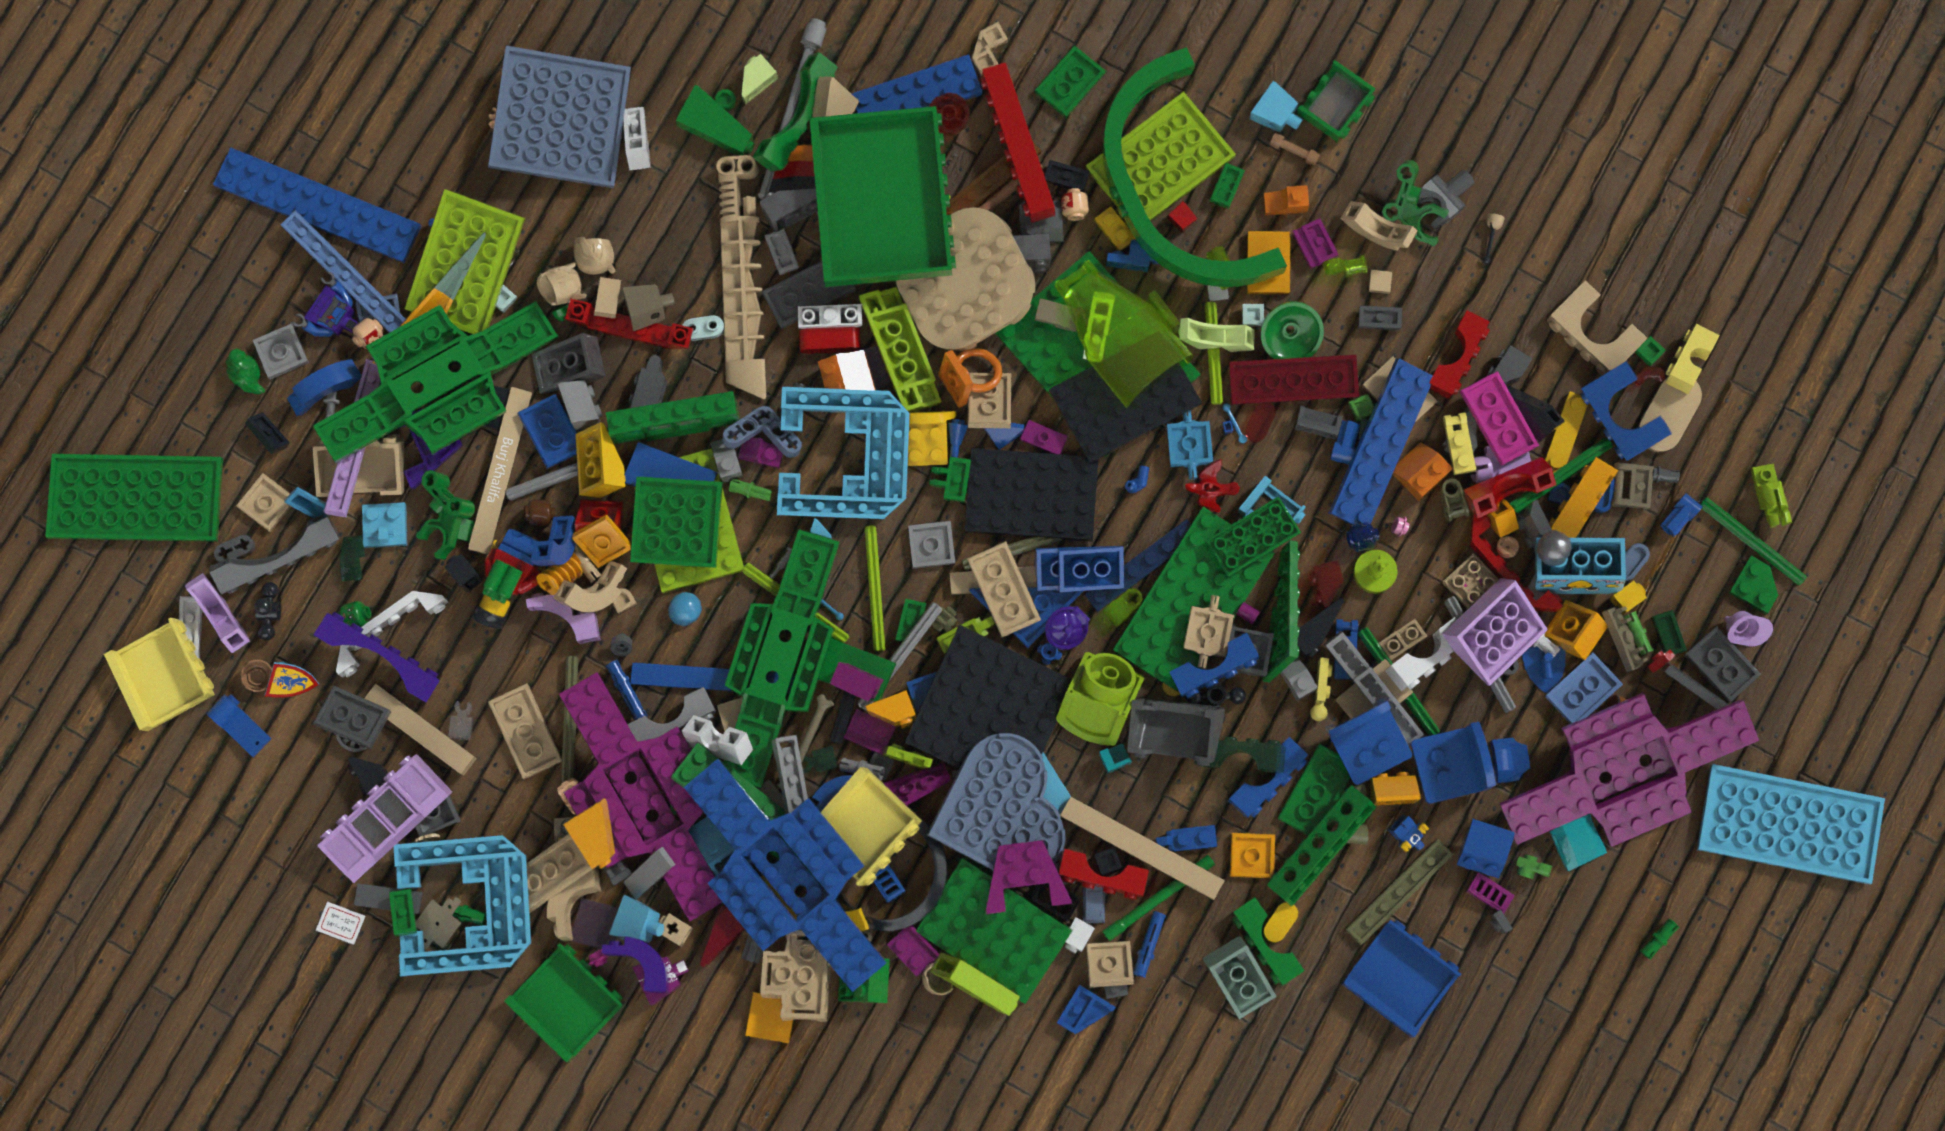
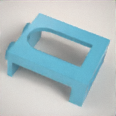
M1264 476L1237 512L1242 517L1252 513L1253 510L1251 508L1264 493L1272 500L1279 496L1295 523L1299 524L1306 515L1303 513L1306 506L1303 505L1301 507L1273 486L1271 484L1272 480Z

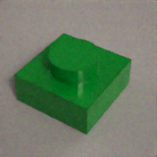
M1650 336L1634 353L1650 367L1666 350Z

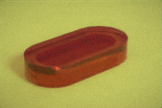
M1259 403L1255 407L1245 430L1246 437L1251 442L1258 443L1266 437L1276 414L1275 407L1271 403Z

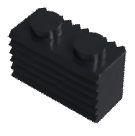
M461 554L452 556L446 562L445 569L465 592L469 593L483 581L481 576Z

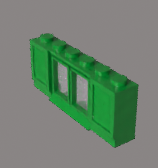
M733 391L606 412L609 436L614 444L644 439L653 441L710 431L709 428L732 425L740 420L738 403Z

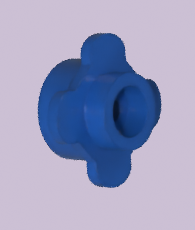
M1050 643L1039 645L1037 648V652L1043 658L1042 663L1045 665H1049L1055 659L1060 660L1062 657V653L1058 651V648L1053 647Z

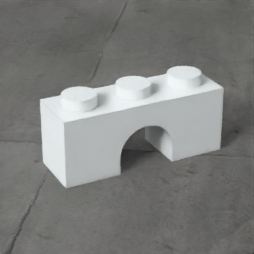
M693 715L682 730L685 740L691 749L699 743L716 757L739 765L743 764L753 750L746 732L728 727L724 734H721L713 727L710 720Z

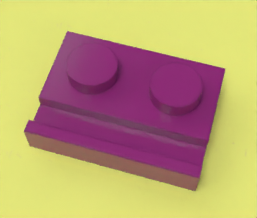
M1320 218L1292 231L1310 270L1338 257L1339 254Z
M856 709L844 739L882 755L896 727Z
M913 926L903 929L887 944L916 977L940 955Z

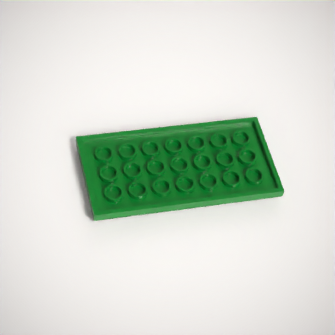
M52 454L45 537L48 539L218 542L223 458L208 456Z
M1202 507L1112 650L1178 693L1179 691L1170 675V671L1188 662L1198 668L1200 656L1194 651L1183 649L1191 607L1207 608L1210 605L1211 595H1215V597H1220L1217 609L1223 613L1232 614L1235 618L1239 608L1245 602L1275 552L1271 551L1227 578L1205 540L1229 527L1231 524L1205 507Z

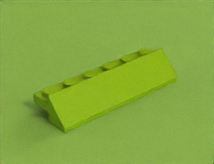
M897 287L881 292L876 290L859 295L860 302L899 402L909 413L920 412V410L939 405L941 399L934 384L936 379L906 303L903 304Z

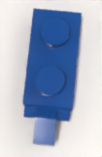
M1215 825L1166 831V836L1157 837L1156 843L1162 847L1168 846V850L1173 852L1217 847Z

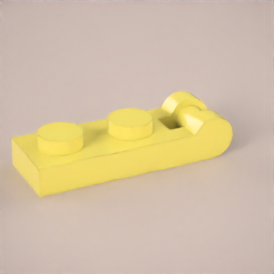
M1459 413L1458 416L1453 417L1451 415L1443 416L1454 475L1475 472L1476 465L1466 413ZM1459 424L1460 430L1453 431V425Z

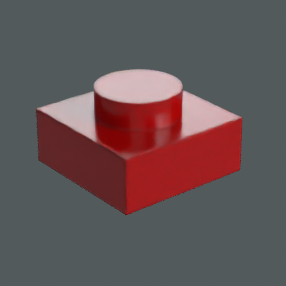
M1661 650L1651 658L1654 662L1648 667L1654 673L1673 659L1675 655L1671 650H1668L1666 653H1663Z

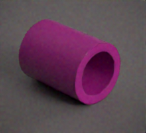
M1243 602L1236 615L1253 624L1260 612Z

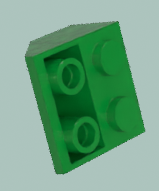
M884 958L887 963L853 992L840 977L838 1001L887 1003L890 959Z

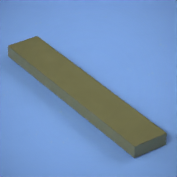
M1437 839L1345 930L1361 946L1453 853Z

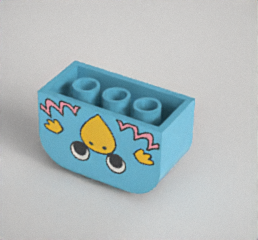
M1536 538L1535 589L1537 591L1546 593L1549 590L1551 593L1555 592L1556 594H1611L1623 589L1626 581L1625 538H1569L1572 546L1570 555L1563 564L1555 566L1545 564L1539 559L1537 545L1541 538Z

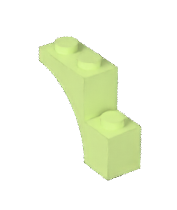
M1190 318L1181 319L1178 329L1180 340L1197 349L1222 347L1230 352L1254 350L1255 330L1247 325H1217L1198 322Z

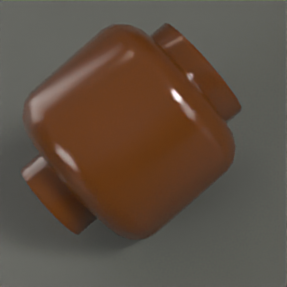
M530 500L528 505H524V522H527L530 527H548L553 517H555V508H551V503L548 500Z

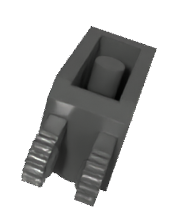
M651 355L646 369L641 368L640 374H636L634 381L636 390L635 393H631L629 398V406L631 408L662 403L667 381L661 372L663 363L659 355Z

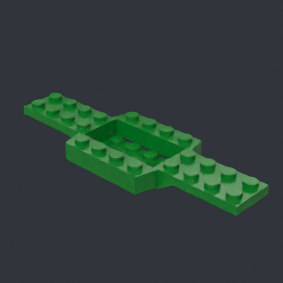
M799 529L774 603H751L725 682V686L743 697L734 729L747 733L753 750L742 765L724 760V763L754 787L761 789L773 754L772 740L778 738L786 711L809 712L834 634V629L817 619L816 616L840 542ZM812 624L788 701H786L787 690L807 628ZM789 630L792 634L790 641L782 642L779 638L780 632ZM770 671L777 672L779 676L777 682H767V673Z

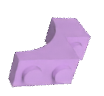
M203 573L185 584L187 591L203 610L220 640L231 653L250 642L244 628L231 613L226 600Z
M537 593L531 595V598L526 599L527 608L530 611H549L563 617L574 630L579 644L601 640L597 615L594 612L579 611L577 612L578 615H575L574 609L562 605L553 599L555 595L551 594L544 596V593Z

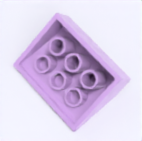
M1500 578L1443 633V636L1455 653L1490 686L1548 629L1516 580Z

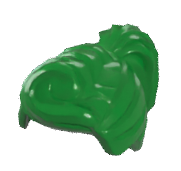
M233 349L225 360L229 379L245 392L252 394L264 393L265 389L258 384L261 373L255 359L246 355L240 349Z

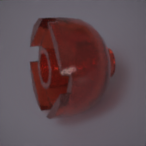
M945 93V95L937 96L929 105V107L936 106L937 113H941L942 126H938V130L944 136L957 135L968 125L970 118L969 107L965 99L958 94Z

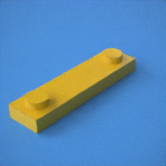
M1571 391L1567 395L1561 412V417L1565 422L1555 430L1545 457V461L1552 467L1553 473L1567 464L1587 408V404L1581 395Z

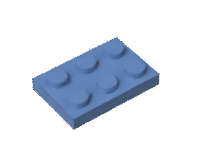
M1592 653L1545 697L1572 724L1588 717L1623 684Z

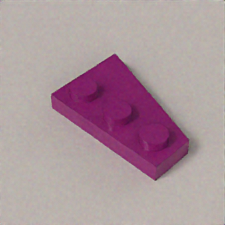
M943 762L930 768L884 782L883 784L907 806L951 780L946 765Z

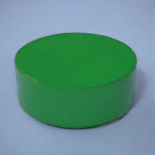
M723 89L715 95V101L726 111H730L735 107L736 98L732 91Z

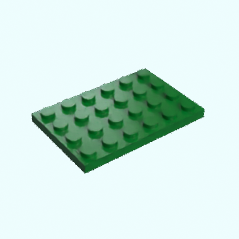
M962 858L946 883L940 901L932 912L923 919L916 932L953 957L961 959L1020 996L1019 1001L1026 1004L1073 929L1011 888L1003 889L1006 912L986 914L992 876L967 859Z

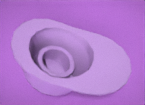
M1738 611L1732 616L1725 617L1727 637L1731 643L1758 646L1766 642L1772 635L1773 624L1766 618L1754 616L1746 611Z

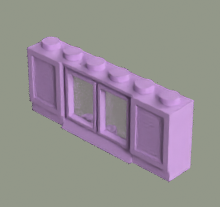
M417 754L412 758L408 755L399 763L401 768L396 773L392 770L383 778L385 783L381 787L376 785L367 793L370 797L365 802L361 799L352 807L354 812L349 817L344 814L336 822L338 825L336 829L332 831L329 828L320 837L323 841L317 846L353 883L452 793L446 784Z

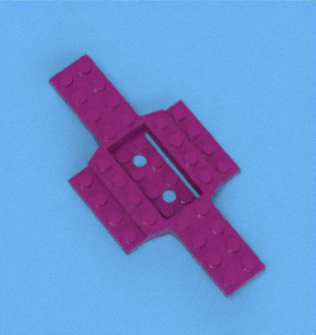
M598 672L559 693L561 700L597 762V765L583 781L563 793L576 815L600 800L606 799L615 854L610 858L612 862L606 865V868L625 857L649 853L652 856L658 849L663 847L676 864L663 877L689 922L722 903L721 899L707 884L714 878V875L688 831L704 811L682 786L670 778L691 751L678 726L659 737L637 742ZM640 751L644 756L645 760L647 761L649 767L651 768L653 774L655 775L657 781L659 782L661 788L663 789L665 795L667 796L680 821H677L675 819L665 799L660 793L658 787L656 786L654 780L652 779L650 773L648 772L646 766L644 765L642 759L639 756ZM631 771L636 774L637 780L634 784H627L625 782L624 776L627 772ZM605 773H606L607 776L609 777V779H610L611 783L613 784L615 790L617 791L619 797L621 798L622 802L624 803L626 809L628 810L630 816L632 817L634 823L636 824L638 830L640 831L642 837L644 838V841H643V839L641 838L639 832L637 831L635 825L633 824L631 818L629 817L627 811L625 810L623 804L621 803L619 797L617 796L616 792L614 791V789H613L612 785L610 784L608 778L606 777ZM650 809L658 812V819L655 822H649L646 819V813Z
M1641 693L1562 727L1570 747L1571 770L1560 778L1499 803L1510 831L1515 832L1514 841L1516 844H1520L1591 813L1601 824L1608 843L1612 847L1692 813L1685 797V772L1759 741V738L1743 700L1736 701L1683 725L1665 729L1658 719L1652 715L1646 697ZM1644 754H1648L1651 757V762L1647 766H1642L1639 762L1640 757ZM1666 771L1671 772L1667 775H1664L1660 778H1657L1653 781H1650L1646 784H1643L1639 787H1636L1630 791H1627L1623 794H1620L1616 797H1613L1609 800H1606L1596 805L1598 800L1604 799L1605 797H1608L1612 794H1615L1619 791H1622L1626 788H1629L1635 784L1643 782L1649 778H1652ZM1602 772H1609L1611 774L1609 782H1600L1599 776Z

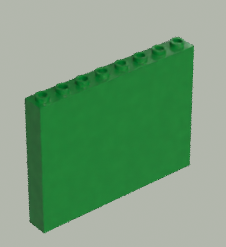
M936 106L810 118L825 287L952 276V269L956 268L955 256H951L950 248H954L953 235H949L948 228L952 227L951 215H947L946 207H950L949 194H945L944 187H948L947 174H943L942 166H946L945 153L941 154L940 146H944L943 133H939L938 126H942L941 113H937Z

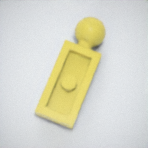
M1320 658L1318 660L1316 679L1318 689L1315 691V705L1310 711V715L1315 721H1323L1328 714L1324 702L1330 697V686H1327V678L1332 675V665L1329 664V658Z

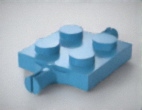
M1190 410L1183 414L1184 421L1167 424L1170 467H1188V479L1192 480V477L1193 479L1198 478L1197 466L1213 463L1210 422L1192 420Z

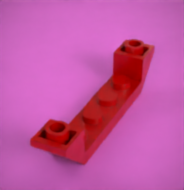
M570 299L565 317L566 320L588 330L666 349H688L694 330L691 327L675 323L672 324V327L655 323L633 331L629 316L617 313L616 318L594 316L595 308H593L591 303Z
M1473 513L1471 517L1470 547L1499 579L1516 580L1535 611L1558 612L1563 607L1561 604L1562 600L1555 592L1551 593L1548 590L1538 600H1535L1534 593L1528 587L1524 588L1520 584L1519 576L1514 571L1510 572L1505 567L1506 562L1500 555L1496 556L1490 550L1492 547L1486 539L1480 538L1491 527L1489 523L1491 521L1487 515L1477 518Z

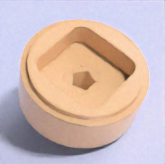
M1505 536L1498 540L1497 552L1500 556L1512 558L1518 553L1519 543L1515 538Z

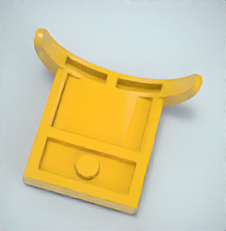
M956 411L910 413L908 466L948 465L947 420L955 419L957 417Z

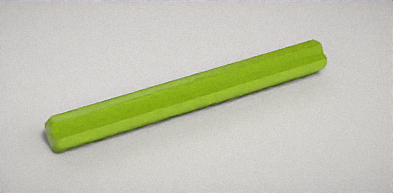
M1216 302L1205 303V318L1208 324L1218 325ZM1209 348L1208 364L1211 404L1219 405L1223 402L1219 348Z

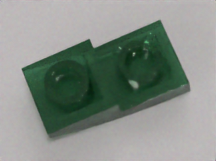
M362 535L343 537L340 553L342 581L363 579L359 559L365 556Z

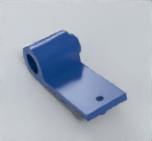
M224 694L206 714L254 758L272 738L238 706L240 702L232 694L229 696Z

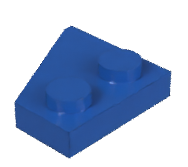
M1079 985L1057 1023L1070 1032L1077 1034L1112 1012L1116 1007Z

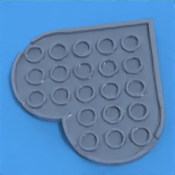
M1010 733L990 735L977 742L966 755L927 835L993 871L1000 845L1043 840L1055 865L1064 849L1065 829H1063L1061 816L1057 809L1048 800L1043 798L1047 787V770L1039 750L1027 739Z

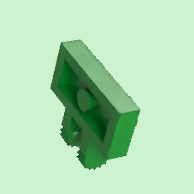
M950 457L948 468L932 467L931 473L947 475V480H929V485L945 488L944 500L965 503L971 460Z

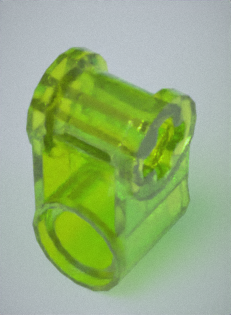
M1128 589L1119 598L1112 601L1102 612L1115 627H1118L1140 607L1142 594L1137 589ZM1128 595H1131V596L1137 595V596H1138V597L1136 598L1137 603H1136V604H1135L1134 602L1128 603V600H1129Z

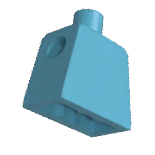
M1274 81L1250 115L1252 121L1277 132H1281L1286 124L1297 130L1303 121L1302 118L1294 114L1298 105L1297 101Z
M624 895L609 934L625 940V937H632L649 943L653 935L661 936L663 934L664 924L658 922L660 918L658 912L640 901Z

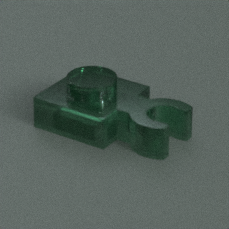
M833 746L812 751V758L805 756L803 761L808 763V766L803 769V773L810 772L814 767H816L817 773L838 768Z

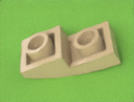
M1413 619L1398 631H1395L1379 642V644L1392 661L1428 636L1417 620Z

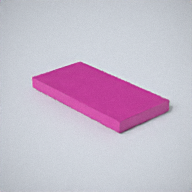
M1498 371L1460 391L1500 466L1539 446Z

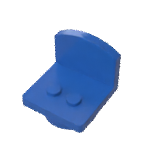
M1384 698L1375 701L1377 704L1375 707L1342 724L1335 726L1332 723L1325 727L1349 776L1356 785L1412 757V752L1390 711L1391 707Z
M1479 721L1470 723L1465 728L1415 739L1411 742L1410 746L1427 804L1490 790L1496 786L1490 753Z

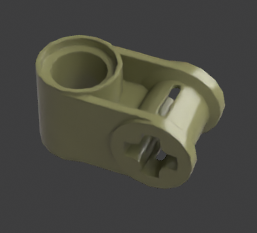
M1456 479L1446 480L1440 486L1439 494L1447 521L1451 522L1452 519L1461 516L1469 517V507L1460 482ZM1446 485H1452L1455 488V494H1448L1445 490Z

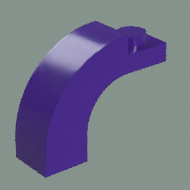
M625 937L624 945L620 941H608V945H602V954L605 956H629L641 963L644 970L645 992L668 993L669 976L667 967L662 957L654 948L632 937Z

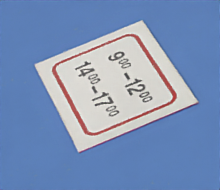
M327 902L316 931L354 945L365 916Z

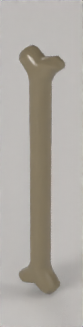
M823 694L817 696L818 707L799 747L801 764L825 710L834 706L833 701L826 700ZM780 783L776 784L777 788L781 789Z

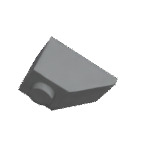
M722 439L711 442L722 482L725 483L733 478L743 477L735 448L730 449L724 446Z
M1298 658L1280 673L1296 701L1303 699L1318 689L1309 671Z

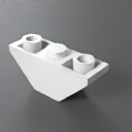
M861 304L798 307V327L800 329L862 326Z

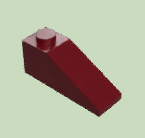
M723 905L718 911L720 915L715 920L700 962L703 968H706L745 930L726 905Z

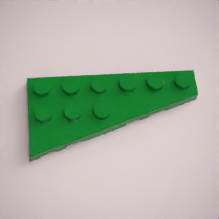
M1290 540L1281 548L1277 575L1281 579L1274 593V596L1278 597L1277 607H1272L1269 633H1274L1267 676H1262V681L1270 683L1299 655L1297 638L1300 630L1297 627V621L1300 613L1298 608L1300 594L1298 589V579L1300 576L1298 560L1300 552L1297 541Z

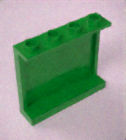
M559 943L558 948L513 995H509L504 1002L565 1062L570 1063L619 1012L624 1004L621 1002L623 997L615 989L611 992L606 987L608 982L601 975L595 976L590 971L592 967L584 959L579 961L574 956L577 952L569 944L564 946Z

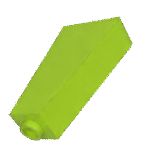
M940 953L930 971L1000 1013L1010 1016L1011 1012L1017 1007V1001L1020 996L961 959Z

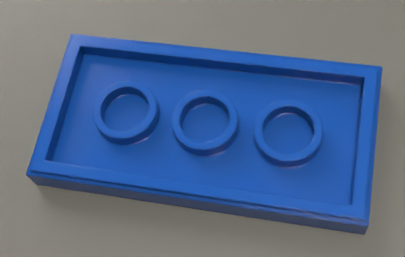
M638 442L625 473V484L636 487V476L715 481L718 473Z

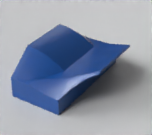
M1514 738L1491 740L1497 784L1519 781L1521 775L1530 769L1527 745L1516 742Z

